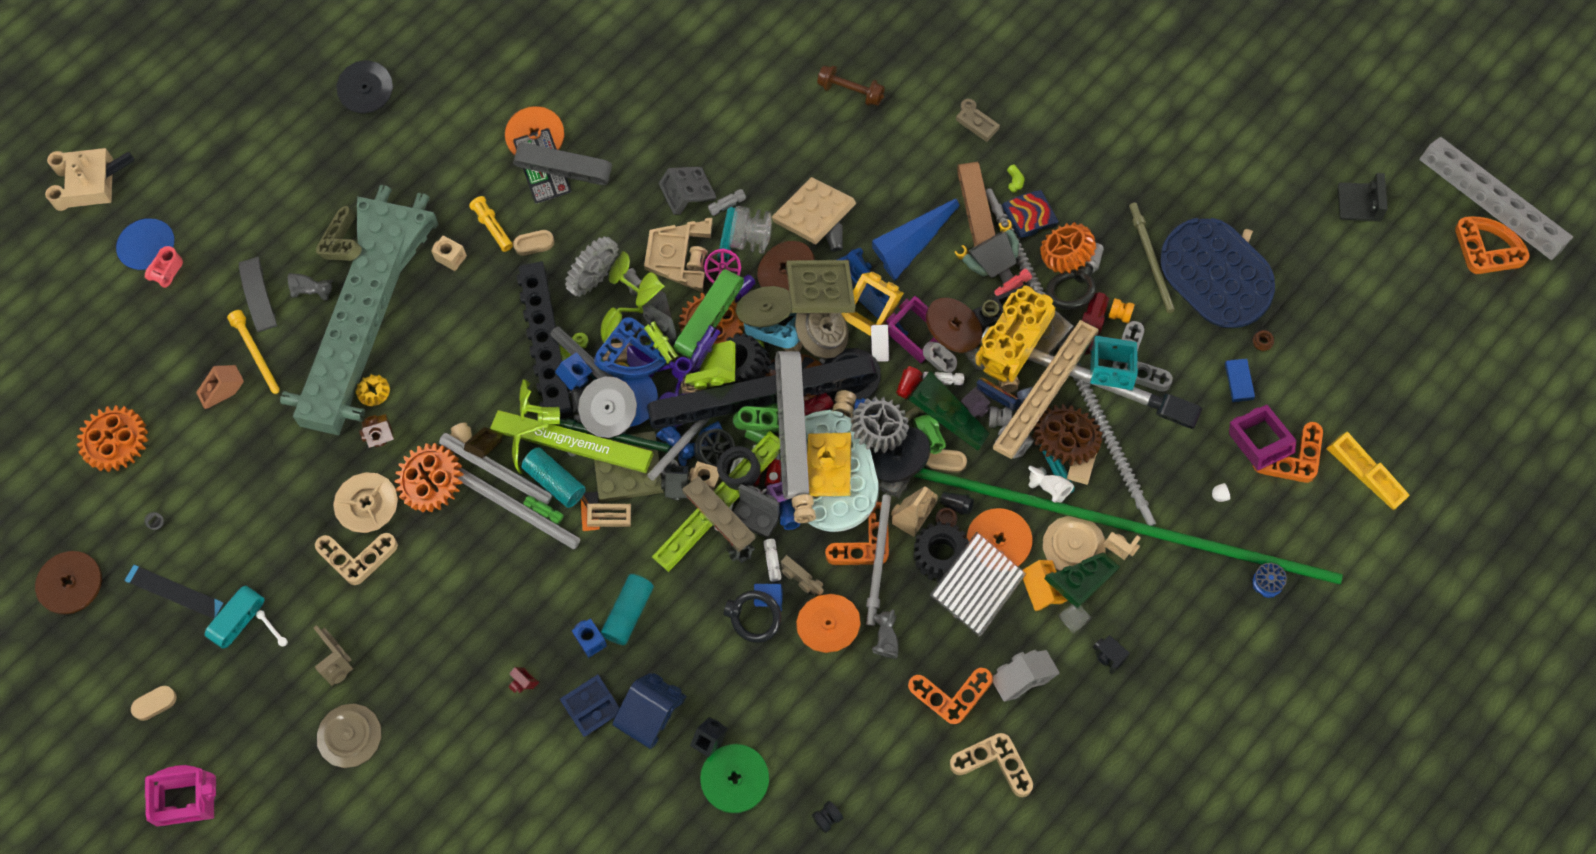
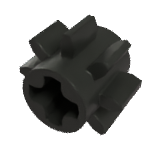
M729 543V547L726 550L730 554L729 557L732 561L738 559L740 563H743V561L751 559L752 551L755 548L750 543L738 552Z

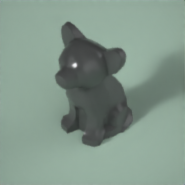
M288 274V285L292 298L297 297L300 293L309 295L317 293L322 300L329 299V294L332 291L331 283L334 282L333 279L317 282L303 274Z
M893 609L891 612L884 611L881 614H874L873 619L880 625V629L877 633L878 644L872 647V651L877 655L897 659L899 645L897 636L892 628L897 616Z

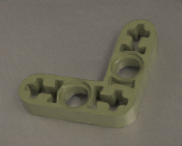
M343 206L338 210L317 245L316 253L323 259L351 261L356 259L362 251V247L356 241L343 239L356 216L355 212L348 206Z

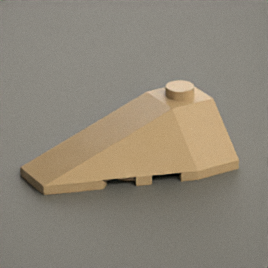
M923 487L908 496L901 505L897 504L892 510V524L915 537L937 504L938 495L927 487Z

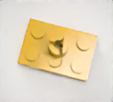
M851 433L808 434L809 495L813 497L851 496Z

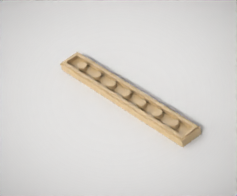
M1079 320L993 445V450L1010 459L1014 457L1090 346L1094 337L1098 334L1097 328Z

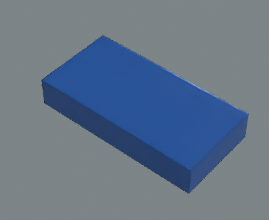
M1247 359L1226 361L1225 368L1232 402L1254 400L1255 394Z

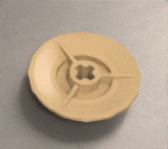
M367 472L354 475L341 485L335 495L333 504L335 516L343 527L353 532L368 533L375 531L390 521L396 512L398 497L396 488L384 476L378 473ZM368 501H370L371 504L366 505L364 508L363 503H368Z

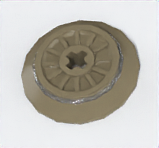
M841 313L796 314L795 328L798 339L811 354L827 359L834 358L844 351L848 343L849 330L847 322Z

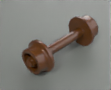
M824 65L818 73L817 84L824 87L825 91H829L832 84L867 95L865 104L868 106L870 104L878 106L884 98L885 87L878 84L877 80H873L870 87L837 77V67L834 65L832 67Z

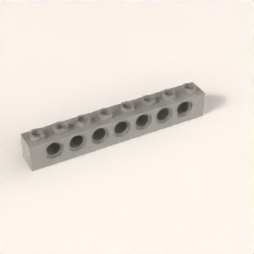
M1442 137L1431 143L1419 159L1550 260H1553L1572 240L1573 236Z

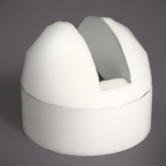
M1225 483L1214 487L1212 496L1216 501L1224 502L1230 500L1229 490Z

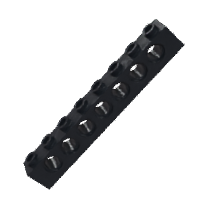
M540 261L519 266L520 274L516 276L519 287L522 286L523 292H520L522 304L526 305V310H523L525 322H529L530 328H526L528 340H532L533 346H529L531 357L536 359L533 370L535 377L539 376L540 383H536L538 395L543 397L540 407H559L560 418L573 416L568 387L555 373L562 362L559 343L550 335L552 330L556 328V322L544 263ZM541 320L544 321V322L541 323V324H536L538 321H541ZM544 338L547 339V341H545V342H539L540 340H542V339H544ZM545 357H551L549 360L543 361ZM549 375H555L552 379H546ZM552 394H558L555 398H549Z

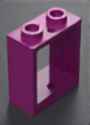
M914 296L910 301L906 299L899 306L901 311L897 315L893 313L885 322L888 324V335L919 363H922L925 360L923 349L921 350L895 326L910 309L926 322L928 307ZM934 337L929 341L939 343Z
M1268 405L1255 408L1250 413L1238 416L1230 422V437L1257 471L1295 453L1296 439ZM1266 421L1280 440L1258 450L1244 430Z

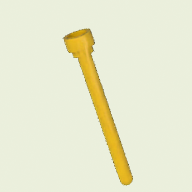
M235 310L227 316L230 325L240 332L273 394L279 393L280 389L245 326L246 317L243 311Z

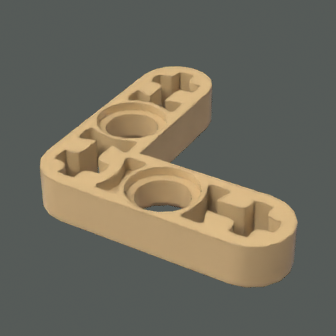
M384 533L378 536L353 559L330 536H321L315 542L317 552L351 585L362 583L396 551L398 546L393 535ZM383 542H390V547L384 546ZM324 543L333 550L331 554L325 548L323 549L322 545ZM378 548L383 554L380 555L375 549ZM369 554L376 555V560L372 564L365 563V558ZM344 555L346 557L345 562L342 565H336L334 562L336 557ZM360 563L366 568L365 571L359 566ZM352 571L357 572L358 577L355 578L350 573Z
M999 733L954 754L950 760V769L956 775L967 774L997 760L1015 795L1026 797L1032 791V779L1014 744L1006 734ZM999 739L1001 742H1006L1005 751L1007 755L1003 759L1000 757L1004 754L1002 748H996L997 740ZM979 748L984 749L987 752V757L984 760L976 759L974 756L975 750ZM970 753V758L974 765H971V761H968L964 764V769L954 766L957 762L956 759L965 761L968 759L967 754ZM1007 760H1015L1018 763V768L1015 771H1009L1005 766ZM1021 771L1023 774H1020V780L1022 781V783H1028V785L1026 786V791H1023L1022 788L1017 789V786L1019 784L1017 777H1015L1014 779L1011 778L1012 776H1016L1017 774H1019Z

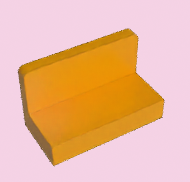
M1038 560L1021 570L1023 572L1021 576L1035 611H1040L1050 604H1063L1068 601L1044 579L1047 574L1057 572L1052 560Z

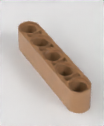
M971 162L958 164L957 170L975 247L994 236L995 231L979 163Z

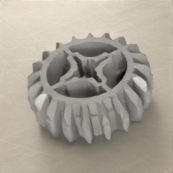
M876 396L872 401L867 398L864 403L858 405L851 418V431L855 432L854 439H860V445L865 443L867 450L873 447L875 453L879 449L883 453L887 449L894 450L896 446H900L902 441L905 440L909 425H907L908 418L904 417L905 410L899 411L900 404L894 406L893 399L886 402L885 397L881 398V401Z

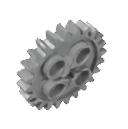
M605 236L603 238L599 237L597 242L594 240L591 246L587 245L586 250L581 251L580 256L575 258L576 262L571 265L572 269L567 272L569 276L565 278L567 281L565 283L566 289L573 295L580 297L582 294L586 295L587 291L591 292L593 287L596 288L598 283L602 282L603 278L608 275L607 271L611 269V265L615 262L614 258L618 256V253H616L619 250L617 248L618 245L612 239Z

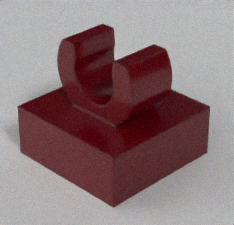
M515 667L510 672V675L515 680L509 685V688L514 693L517 691L521 693L524 689H534L539 683L524 667Z

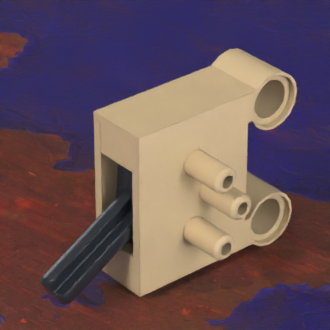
M106 148L67 153L60 151L52 152L48 156L47 162L58 176H65L64 189L58 185L49 187L45 193L46 198L58 211L66 210L68 207L111 203L112 175L133 163L135 159L130 152H127L113 160Z

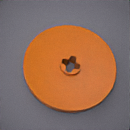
M524 108L515 113L507 123L505 129L506 144L515 156L516 148L513 139L528 135L531 139H538L541 136V130L549 128L556 149L559 150L564 141V127L560 118L547 108ZM538 131L537 137L534 135L532 137L529 136L532 132Z
M1001 508L984 511L971 522L968 528L967 538L969 546L978 534L981 536L970 550V555H972L983 538L986 540L973 558L975 561L987 544H991V547L978 563L979 565L984 562L993 548L997 549L984 568L986 569L999 552L1002 555L992 567V571L996 569L1004 556L1007 560L998 572H1002L1009 561L1012 562V565L1007 571L1012 570L1014 566H1020L1030 554L1032 547L1031 530L1027 522L1013 511ZM1002 536L1004 542L1001 541L1000 544H997L995 538Z

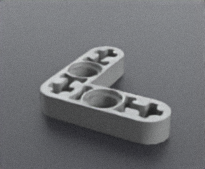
M1137 321L1129 322L1121 339L1137 342V351L1144 334L1143 325ZM1137 329L1134 340L1130 339L1132 330ZM1113 361L1112 368L1119 369V366L1124 364L1123 370H1127V363ZM1137 361L1138 370H1145L1148 376L1146 378L1137 376L1136 384L1158 391H1166L1170 388L1173 380L1170 372ZM1152 373L1155 374L1153 381H1150ZM1161 377L1165 378L1164 384L1159 383Z

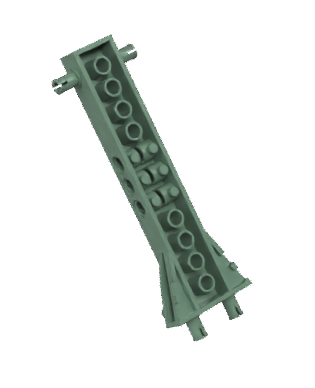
M380 185L374 200L357 196V238L362 251L352 262L302 394L298 395L283 391L282 395L285 397H280L281 404L296 407L293 418L300 427L340 435L346 418L358 422L363 421L361 416H365V409L351 407L350 405L398 277L403 268L415 255L416 248L421 242L424 243L429 232L433 228L436 229L439 225L434 212L425 211L429 201V196L426 194H422L421 197V193H417L412 208L387 203L392 191L388 186Z

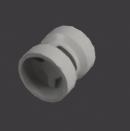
M990 406L989 428L1008 425L1012 419V410L1007 407L998 409L997 407Z

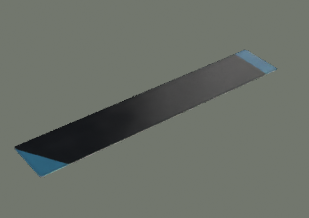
M133 565L125 579L128 583L215 619L223 605L221 601L136 565Z

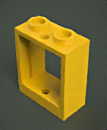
M872 271L861 275L853 290L856 305L868 283L890 296L877 323L875 324L856 311L855 313H841L845 321L870 336L872 325H887L885 321L893 314L904 294L898 290L899 287L891 282H884L879 274Z

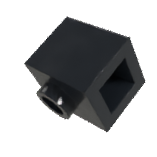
M708 717L697 728L690 746L710 757L721 746L728 728L718 720Z

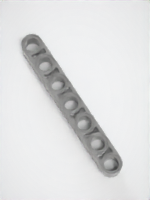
M777 351L775 369L782 490L784 499H792L798 495H809L801 354L799 351Z

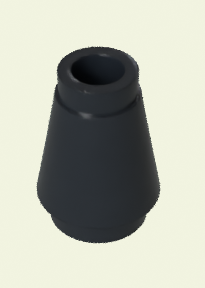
M943 492L940 504L961 515H969L973 508L974 498H971L969 494Z

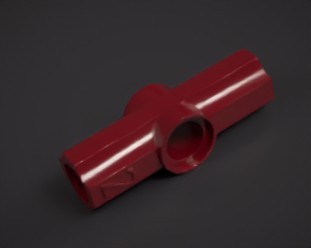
M1100 292L1095 293L1094 297L1089 301L1087 312H1084L1082 318L1083 322L1098 329L1096 336L1101 333L1105 320L1104 315L1110 299ZM1093 341L1085 351L1084 355L1091 354Z

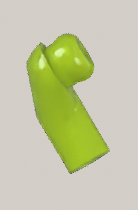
M1013 164L1007 169L1012 177V183L1008 185V188L1011 192L1016 193L1023 188L1025 179L1016 165Z

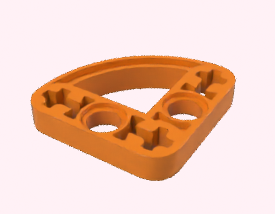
M1464 217L1456 225L1455 232L1467 267L1474 274L1521 268L1529 260L1528 249L1521 238L1500 222L1484 217ZM1479 230L1497 235L1511 248L1486 251ZM1467 242H1474L1477 245V249H1470L1467 246ZM1493 257L1502 258L1504 263H1495ZM1476 259H1477V262H1478V263H1482L1481 266H1479V264H1477V263H1476V264L1474 263V262L1476 261Z

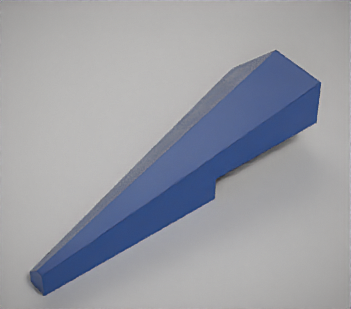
M957 199L872 240V249L884 263L885 270L894 281L899 278V275L905 268L909 267L916 255L920 254L933 239L941 226L949 220L956 209L958 210L960 205Z
M861 247L852 250L847 256L837 259L849 260L853 290L863 273H870L872 268L869 262L865 263L861 256L863 254ZM867 283L858 300L879 319L889 297ZM899 323L895 325L906 336L909 334Z

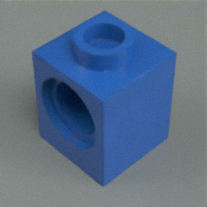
M577 352L562 361L555 371L571 391L576 387H584L590 381L588 377L593 372Z
M591 618L587 621L579 622L575 629L572 630L574 637L588 658L607 647L605 639ZM585 634H594L592 639L583 640Z

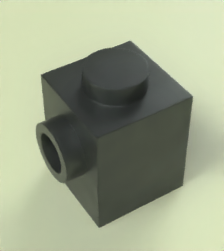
M667 465L665 477L661 478V490H665V497H669L672 500L687 498L682 489L688 485V466Z

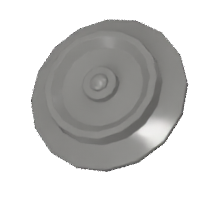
M605 376L594 380L585 387L579 399L578 412L580 420L587 431L598 437L611 438L622 434L630 427L636 416L637 402L633 390L626 382L617 377Z

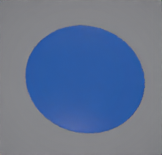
M151 218L138 220L127 226L120 234L116 244L118 258L129 268L145 270L153 262L161 248L165 246L173 248L174 235L171 228L163 221Z
M649 376L641 378L617 377L626 382L635 394L637 402L636 416L630 427L643 423L649 418L647 405L658 400L654 382Z

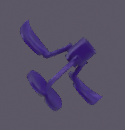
M629 345L627 348L629 367L643 366L654 361L635 346ZM680 357L675 363L671 362L669 365L661 367L657 372L672 368V374L678 379L675 393H664L660 399L684 395L679 394L683 379L686 378L689 372H700V369L695 367V364L693 366L690 359L686 357Z

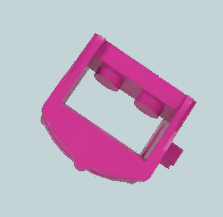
M187 765L168 767L145 778L146 821L158 827L214 819L216 776L205 770ZM196 786V803L187 804L186 808L180 809L173 806L165 807V790Z

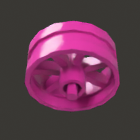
M715 250L709 254L705 261V275L712 284L715 282L709 275L712 272L718 271L719 276L722 270L726 269L737 272V275L740 276V260L731 250ZM721 253L720 263H718L716 260L712 258L714 255ZM724 253L733 256L726 263L724 262ZM709 260L718 266L717 268L707 270ZM736 260L738 269L730 268L728 265Z

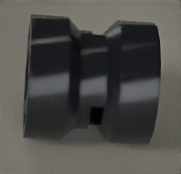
M831 801L826 802L822 810L815 811L811 815L815 823L825 834L831 830V826L834 823H839L844 819Z

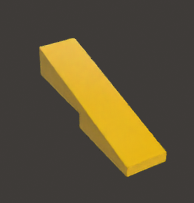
M1348 432L1340 435L1326 448L1391 509H1396L1410 496L1381 462L1376 464Z

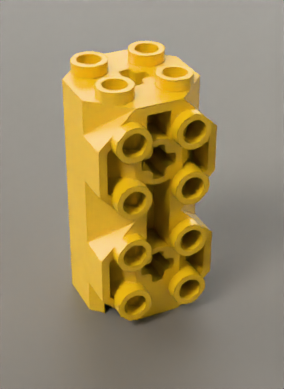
M1023 286L1022 289H1017L1016 292L1011 293L1003 305L1002 315L996 324L988 329L982 339V346L975 356L976 364L979 367L981 364L984 365L985 369L983 371L1001 382H1006L1007 379H1009V382H1013L1055 315V307L1052 305L1053 299L1048 295H1041L1035 292L1029 286Z

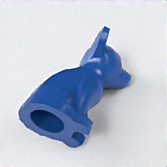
M676 426L663 428L656 435L657 438L663 442L666 441L672 447L682 437L677 431ZM687 443L678 453V460L681 466H685L687 460L695 455V443Z

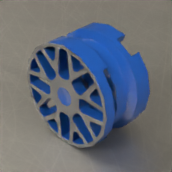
M1265 563L1258 568L1253 576V588L1256 592L1262 594L1263 597H1275L1277 594H1280L1286 585V572L1277 564Z

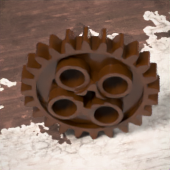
M1062 404L1061 409L1056 405L1053 406L1052 410L1047 407L1032 429L1034 431L1032 438L1036 439L1034 444L1041 445L1039 451H1046V458L1052 455L1053 462L1060 459L1062 465H1064L1065 461H1068L1070 466L1073 465L1074 461L1078 465H1081L1083 460L1088 463L1089 459L1094 458L1096 453H1098L1103 439L1100 438L1102 432L1098 431L1100 425H1093L1095 418L1088 419L1089 413L1081 414V408L1074 411L1072 405L1069 409H1066L1064 404Z

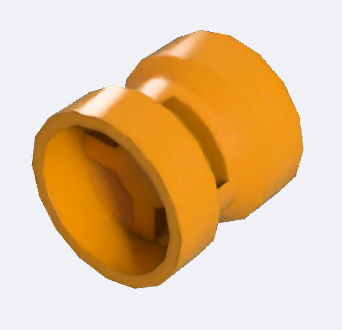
M1114 298L1108 318L1114 320L1118 318L1128 324L1135 304L1130 302L1125 304L1120 299Z

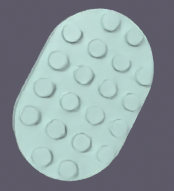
M831 410L818 411L805 416L806 447L808 450V434L851 433V496L813 497L814 504L812 509L815 510L816 519L807 523L820 530L839 532L856 527L869 517L878 500L879 484L871 451L866 449L867 445L865 443L859 444L860 439H854L855 432L851 431V418L842 412H832Z

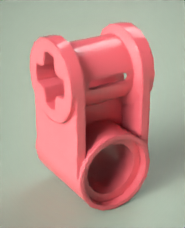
M170 246L161 248L153 262L146 269L145 278L149 281L154 280L164 288L168 287L178 270L182 267L183 260L181 256Z

